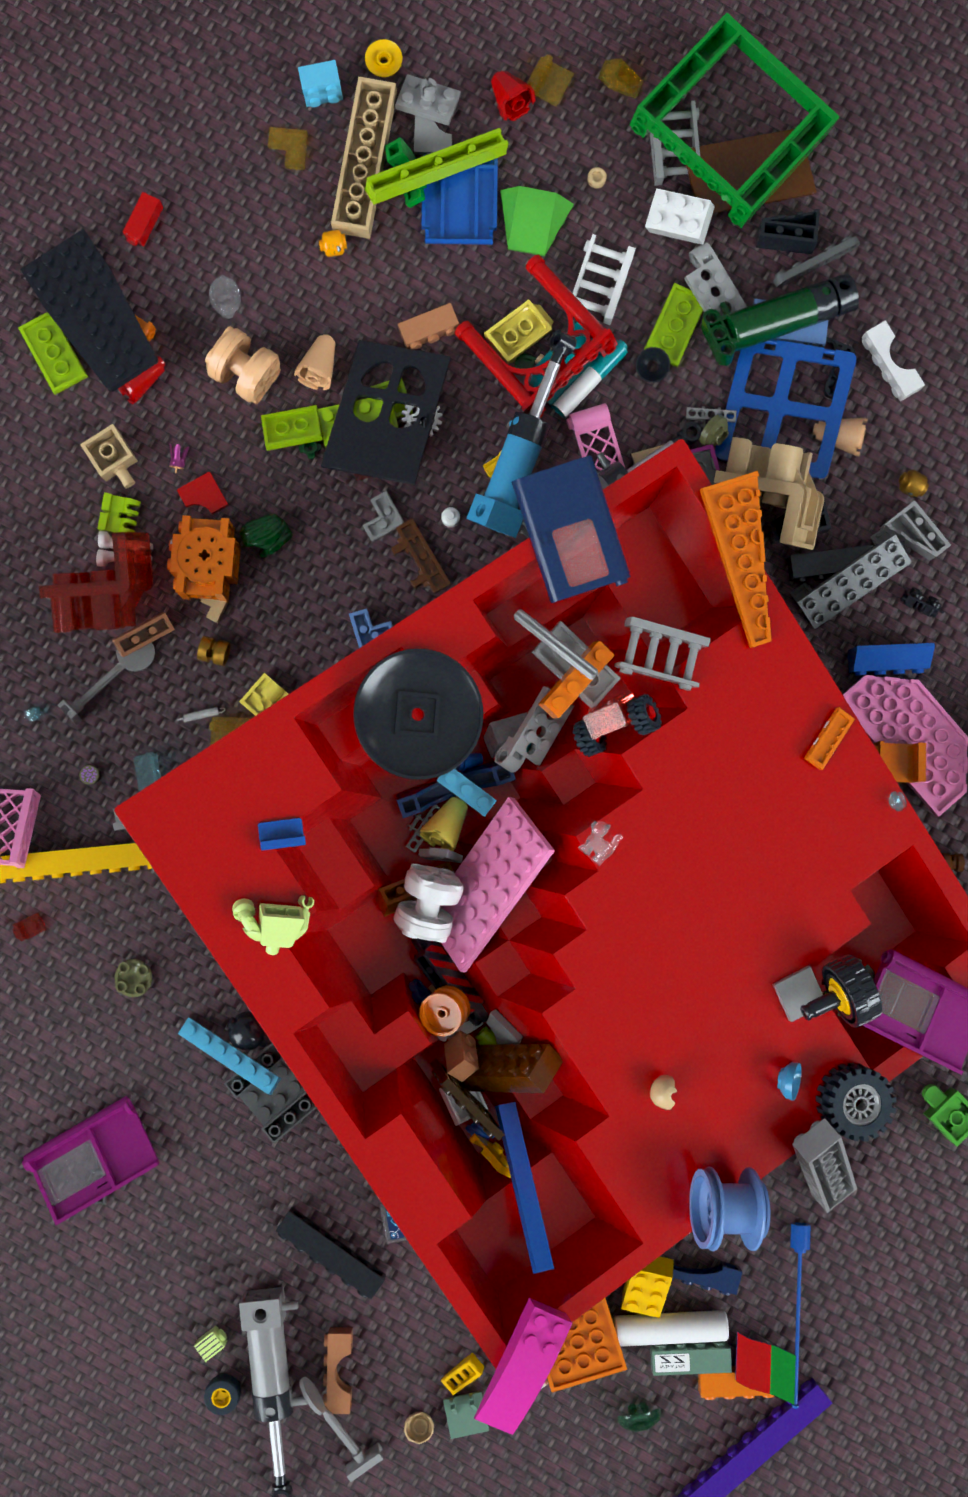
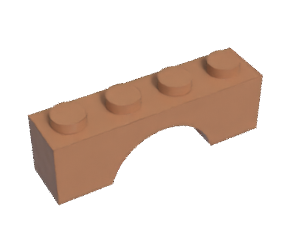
M330 1327L328 1334L324 1335V1347H327V1354H324V1367H327V1374H324L323 1386H327V1394L323 1395V1401L327 1410L332 1414H350L352 1387L340 1379L337 1373V1364L342 1358L350 1355L352 1352L353 1328Z

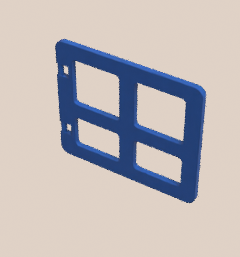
M769 340L742 349L726 410L736 411V421L728 422L729 434L721 445H716V457L719 460L728 461L739 411L743 407L769 413L761 446L770 449L777 442L782 418L785 415L822 421L826 423L818 459L814 463L811 462L809 473L813 478H825L829 472L856 365L855 354L781 340ZM765 344L776 345L775 351L764 349ZM756 353L783 358L773 397L745 393L753 356ZM823 354L835 355L834 360L822 359ZM798 361L840 368L830 407L788 400ZM727 414V418L733 419L734 415Z

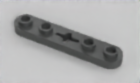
M850 235L841 241L842 243L838 245L832 244L827 247L825 252L803 263L802 261L795 263L791 267L792 269L778 272L773 280L776 288H780L854 250L860 245L857 236L852 237Z

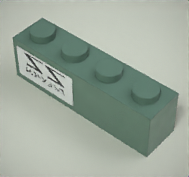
M728 1342L650 1345L653 1376L732 1373L731 1348Z

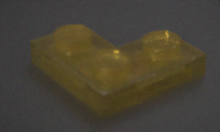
M270 127L269 149L286 150V169H305L307 130Z

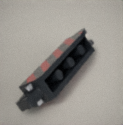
M412 938L411 941L418 951L414 956V961L435 989L447 985L462 990L470 1003L468 1020L472 1022L473 1026H479L482 1022H486L489 1014L482 1005L485 1001L466 976L459 971L444 947L436 941Z

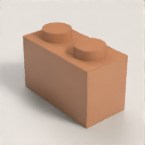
M460 1030L444 1043L447 1073L463 1082L479 1069L476 1041L471 1035H467Z

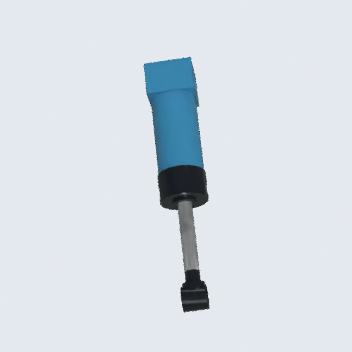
M556 330L552 334L549 346L553 354L530 413L515 412L513 420L509 422L508 435L485 495H475L466 519L516 538L523 521L521 510H518L519 504L512 481L532 474L541 448L544 446L551 425L540 419L563 357L572 354L576 348L577 340L573 336L561 330Z

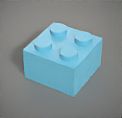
M335 60L298 67L307 107H318L324 103L334 104L339 102V100H343Z

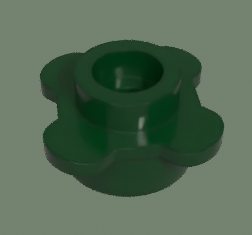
M316 442L305 443L299 446L300 453H305L309 459H314L315 454L321 450L322 446Z

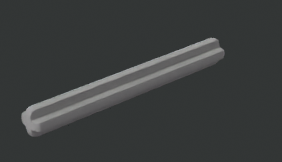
M519 609L514 614V619L587 678L593 680L597 676L598 670L522 609Z

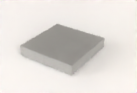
M806 966L773 983L790 1022L803 1016L800 1010L801 1005H806L808 1002L823 995L810 966Z

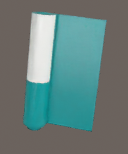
M578 322L575 323V330H584ZM576 337L577 344L575 349H579L585 344L586 337ZM621 339L616 340L618 343L616 349L605 357L599 352L593 361H589L584 365L583 370L579 374L573 375L569 379L568 384L563 388H559L554 393L552 399L546 402L562 418H566L628 353L627 345ZM550 350L534 367L550 360L553 352ZM568 355L565 362L567 363L575 355ZM541 374L533 375L530 385L533 388L538 387L544 376Z

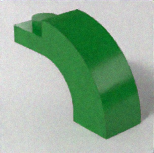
M401 137L385 146L387 162L392 167L416 159L409 146ZM427 185L404 193L405 203L409 208L425 200L424 189L427 188Z

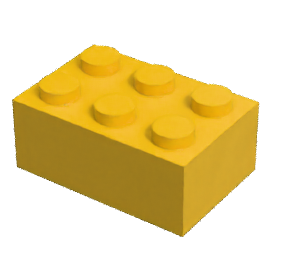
M659 1256L626 1281L622 1291L621 1309L660 1318L673 1279L674 1259Z

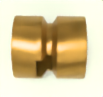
M203 636L198 647L197 659L205 662L212 660L214 664L225 666L230 654L231 643L223 640L216 642L215 638Z

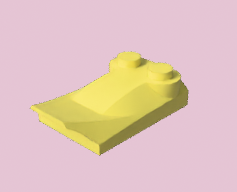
M527 300L484 332V336L500 358L509 364L513 363L518 356L551 332L553 320L541 305L533 304L530 300Z

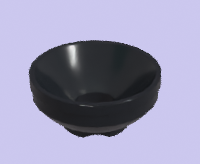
M650 347L638 355L636 372L642 380L655 383L667 376L670 370V359L664 350ZM654 360L658 363V369L655 372L647 369L649 361Z

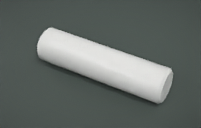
M724 1310L661 1313L660 1318L644 1314L618 1315L613 1318V1324L621 1347L721 1342L729 1339L728 1318Z

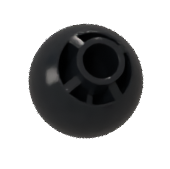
M250 1011L239 1013L235 1018L231 1017L227 1024L229 1039L240 1050L250 1051L258 1046L265 1048L270 1040Z

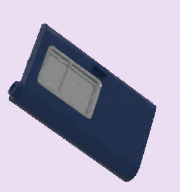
M592 455L512 481L551 603L615 583L616 586L628 583L627 578H630L631 575Z

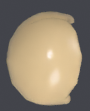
M669 1075L659 1076L653 1082L650 1090V1098L653 1103L665 1110H670L675 1105V1102L671 1099V1095L677 1092L673 1077Z
M421 1411L410 1414L404 1425L407 1439L410 1442L422 1444L431 1438L434 1431V1423L431 1417Z

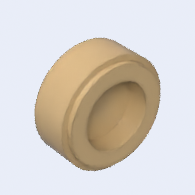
M599 167L591 169L588 173V184L596 189L603 187L607 178L606 172Z

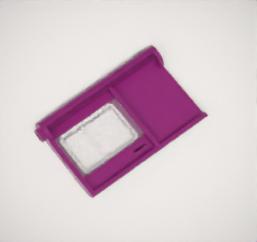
M893 949L885 951L881 956V963L873 980L882 1001V1014L863 1026L962 1075V1065L968 1053V988Z
M124 1096L27 1153L22 1161L25 1170L33 1172L55 1226L159 1165L156 1152L128 1096Z

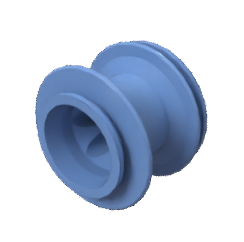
M712 1167L698 1169L695 1172L690 1188L689 1209L692 1232L697 1245L701 1249L716 1251L722 1242L724 1234H740L747 1249L756 1251L760 1247L763 1238L766 1237L770 1225L769 1195L764 1182L760 1180L757 1172L751 1167H746L742 1171L738 1183H721L718 1173Z

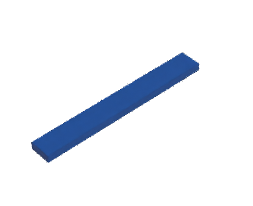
M516 1103L497 1105L495 1110L499 1127L505 1134L502 1140L533 1274L554 1269Z

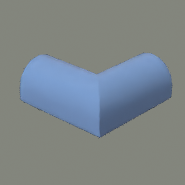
M367 608L349 614L359 648L393 627L391 621L372 626Z

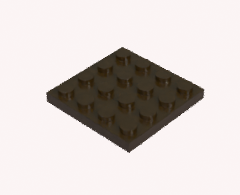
M435 1058L430 1063L433 1068L431 1072L438 1080L437 1082L441 1089L448 1096L451 1095L455 1103L462 1110L465 1109L469 1117L476 1124L479 1123L483 1131L490 1138L494 1136L499 1141L505 1134L491 1113L456 1078L449 1075L447 1069Z

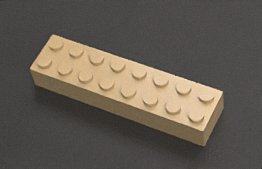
M358 77L331 221L332 230H340L341 234L368 239L371 237L377 204L373 205L365 191L367 177L383 172L386 157L385 146L389 141L397 98L396 83Z

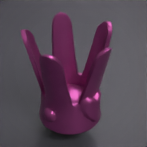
M169 444L171 454L169 467L175 468V473H177V469H184L189 447L184 449L180 458V445L176 444L173 447L172 454V446Z

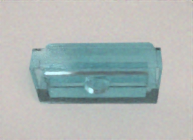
M154 752L134 757L138 790L140 792L161 778L157 753Z

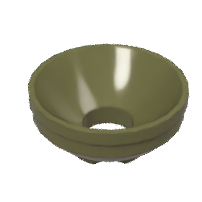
M722 414L715 415L704 427L700 436V444L703 446L711 444L719 446L729 434L728 422Z

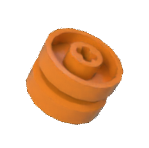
M447 985L437 988L422 1002L420 1007L422 1025L428 1032L442 1037L452 1035L467 1021L470 1014V1003L467 996L462 990Z

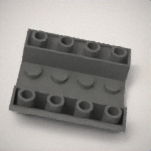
M271 1043L254 1060L281 1077L272 1095L266 1094L237 1073L226 1081L224 1085L236 1099L240 1097L262 1123L263 1132L275 1144L314 1111L316 1106L273 1043Z

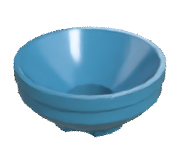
M791 1062L784 1068H781L778 1075L777 1088L780 1089L786 1099L791 1101L796 1099L800 1087L802 1069L801 1064L798 1062Z

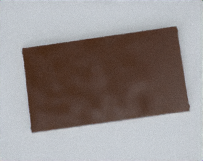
M794 129L699 146L700 157L738 191ZM691 148L696 153V148ZM808 156L764 204L817 193ZM686 165L694 197L711 200L715 207L713 214L730 211L732 206L723 201L718 193L711 190L707 183L695 176L693 170Z

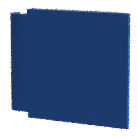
M498 158L427 184V188L424 189L425 200L422 201V230H425V244L493 245V231H497Z

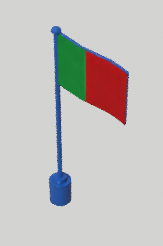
M802 1222L791 1223L790 1248H793L794 1252L798 1253L795 1355L778 1346L750 1339L738 1331L736 1346L735 1380L749 1389L777 1396L791 1403L794 1409L799 1408L797 1403L802 1253L810 1250L811 1224Z

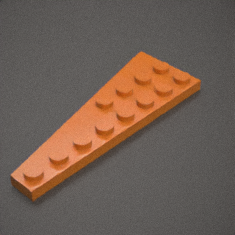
M758 471L700 489L750 648L771 641Z

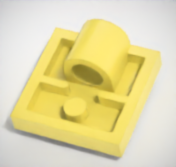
M264 673L239 702L256 716L287 696L288 693Z

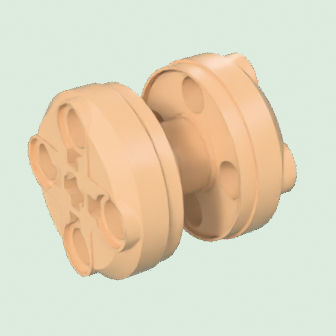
M229 326L206 356L205 362L208 376L224 384L235 374L238 375L236 393L247 402L258 404L280 374L279 356L265 347L256 351L252 357L249 356L250 337L240 329H234Z

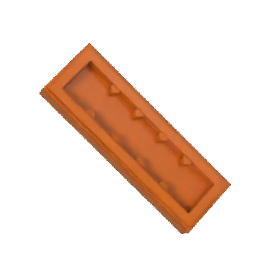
M837 707L804 759L819 770H823L855 718L840 707Z

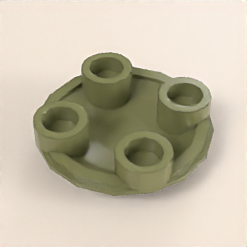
M128 959L120 963L115 973L116 990L128 997H139L145 994L152 983V972L149 966L138 959Z

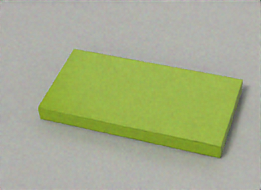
M676 283L673 284L644 348L645 350L646 348L657 347L664 350L670 359V365L678 367L703 312V308L690 289Z
M48 312L18 327L55 395L88 378L68 338Z

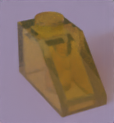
M622 58L605 60L598 76L609 89L632 98H637L643 80Z

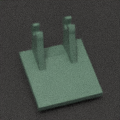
M481 1391L443 1399L451 1439L489 1431L487 1424L474 1419L483 1399Z

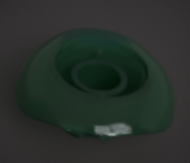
M640 1402L637 1405L633 1403L628 1406L627 1416L620 1415L617 1417V1421L622 1428L628 1431H645L654 1427L659 1422L661 1409H655L650 1412L645 1402Z

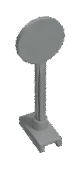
M152 642L125 657H121L117 650L116 654L119 663L80 699L75 700L71 705L63 700L58 704L59 708L78 725L82 721L78 713L84 709L83 706L124 669L134 672L143 671L152 664L155 658V648Z
M307 1377L300 1379V1388L309 1406L318 1415H324L325 1420L352 1453L354 1459L346 1464V1476L350 1482L383 1460V1456L380 1453L383 1449L378 1442L364 1452L361 1447L357 1446L335 1416L327 1410L318 1389Z

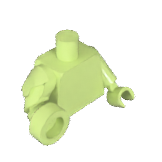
M301 895L298 899L300 906L260 903L259 924L254 918L255 908L251 900L245 898L237 900L233 904L232 910L234 918L242 922L244 926L242 929L247 936L255 941H260L261 945L266 946L268 954L277 955L280 947H292L295 940H298L308 930L309 908L313 907L314 899L309 897L308 904L305 905V896Z

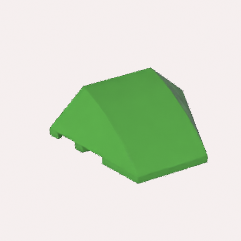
M522 186L500 190L508 250L545 256L574 204L557 193Z

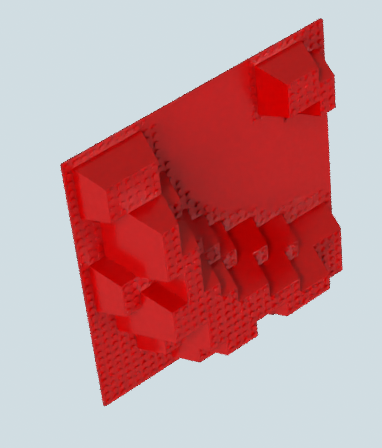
M683 439L676 441L603 489L631 575L630 578H627L628 583L619 586L612 583L551 603L529 537L114 809L123 826L495 1369H497L529 1298L566 1313L570 1320L574 1322L692 1232L689 1209L690 1188L693 1176L698 1169L712 1167L718 1173L721 1183H738L742 1171L746 1167H751L757 1172L761 1180L794 1155L795 1150L792 1144L795 1138L802 1133H807L816 1121H822L820 1117L823 1115L817 1111V1107L821 1106V1104L816 1102V1096H821V1092L817 1089L819 1085L824 1086L825 1082L822 1080L824 1075L831 1076L829 1070L832 1068L839 1070L838 1065L840 1064L847 1066L848 1063L861 1064L879 1072L881 1076L886 1077L890 1082L923 1057L863 1025L860 1027L850 1026L840 1016L836 1008L816 1018H812L810 1021L802 1016L790 1022L773 983L806 966H810L824 995L827 993L822 977V969L825 964L850 954L855 956L864 965L874 980L881 963L882 954L889 949H893L968 988V896L766 571V595H768L769 601L767 602L768 617H770L771 641L753 648L749 647L700 493L701 488L712 484ZM586 519L553 531L552 535L569 586L575 587L609 574L591 519ZM519 609L530 615L548 631H551L561 621L588 647L592 642L601 641L614 654L613 658L606 665L621 678L594 709H591L579 697L576 698L572 703L574 708L540 766L525 759L521 767L514 772L516 780L499 786L482 788V790L497 801L486 816L481 815L467 804L466 816L456 848L453 851L463 855V862L508 797L515 798L555 850L467 972H462L485 1001L482 1005L490 1015L496 1009L523 1036L520 1044H550L563 1061L544 1093L481 1092L488 1107L487 1110L498 1125L495 1106L516 1103L554 1269L535 1274L532 1271L512 1179L497 1172L481 1154L483 1148L469 1140L471 1135L465 1127L468 1124H472V1119L455 1126L439 1091L441 1086L434 1077L435 1075L431 1072L433 1068L430 1063L435 1058L447 1069L444 1043L448 1039L441 1041L422 1025L420 1019L421 1005L413 1000L412 992L408 985L414 979L420 980L427 988L432 983L415 963L414 956L418 951L411 941L412 938L403 935L394 921L395 913L384 917L375 901L378 889L405 879L411 864L435 867L446 862L428 860L419 856V849L441 848L437 844L433 847L423 840L415 853L405 847L415 832L413 829L410 831V827L407 825H411L416 817L412 815L403 818L396 800V794L436 781L438 777L431 779H408L396 776L382 769L367 755L361 746L353 719L354 701L358 688L367 673L378 662L391 654L407 649L434 650L456 660L474 679L483 703V725L478 742L471 753H481L483 764L495 761V758L491 759L483 738L489 724L526 712L528 714L543 686L552 689L560 680L532 653L541 640L514 619V614ZM633 616L711 638L709 647L698 650L691 681L700 683L699 687L691 688V691L679 688V684L635 672L632 675L621 673L620 668L614 667L616 662L625 661L631 631L630 628L624 626L626 618ZM642 632L639 635L632 665L644 668L651 637H649L650 633ZM662 637V639H659L652 668L654 671L664 673L671 644L668 638ZM681 643L679 645L672 676L683 678L690 651L689 644ZM648 694L649 697L653 698V702H656V708H659L658 713L661 714L660 720L662 721V724H660L661 728L642 735L638 734V730L635 731L634 725L628 723L604 733V736L607 737V740H605L607 746L603 752L590 757L580 752V747H577V740L574 741L575 735L573 734V725L576 722L588 717H595L599 721L598 724L601 723V729H605L629 719L628 715L630 713L627 712L629 700ZM840 707L855 718L824 769L819 770L804 759L834 710ZM415 708L411 714L412 718L416 721L421 720L423 717L422 710ZM541 726L538 727L536 731L537 735H539L542 730ZM449 799L436 805L441 808ZM432 807L418 814H420L421 818L423 819L424 817H426V815ZM435 808L432 814L434 815L438 811V809ZM295 818L302 819L306 845L270 850L260 849L258 823ZM419 820L414 828L418 829L422 821ZM412 841L410 847L414 849L417 842ZM449 862L455 872L461 865V863ZM301 895L305 896V905L308 904L309 897L314 899L313 907L309 908L308 930L298 940H295L292 947H280L277 955L268 954L266 946L261 945L260 941H255L247 936L242 929L244 928L242 922L234 918L232 910L233 904L237 900L243 898L251 900L255 908L254 918L259 924L260 903L300 906L298 899ZM886 972L878 990L882 1001V1013L917 1030L931 1000V993L890 972ZM487 1021L483 1022L482 1026L467 1034L471 1035L475 1039L476 1045H479L477 1043L478 1040L475 1038L478 1032L485 1026H487L488 1029H490V1027L487 1024ZM791 1062H798L801 1064L802 1069L800 1087L796 1099L791 1101L786 1099L780 1089L777 1088L778 1075L781 1068H784ZM661 1075L672 1076L675 1080L677 1092L671 1095L675 1105L670 1110L656 1106L650 1098L651 1086ZM860 1099L856 1102V1107L860 1104ZM495 1137L493 1139L490 1138L488 1141L493 1144L495 1142L503 1148V1154L506 1156L502 1138L499 1141Z

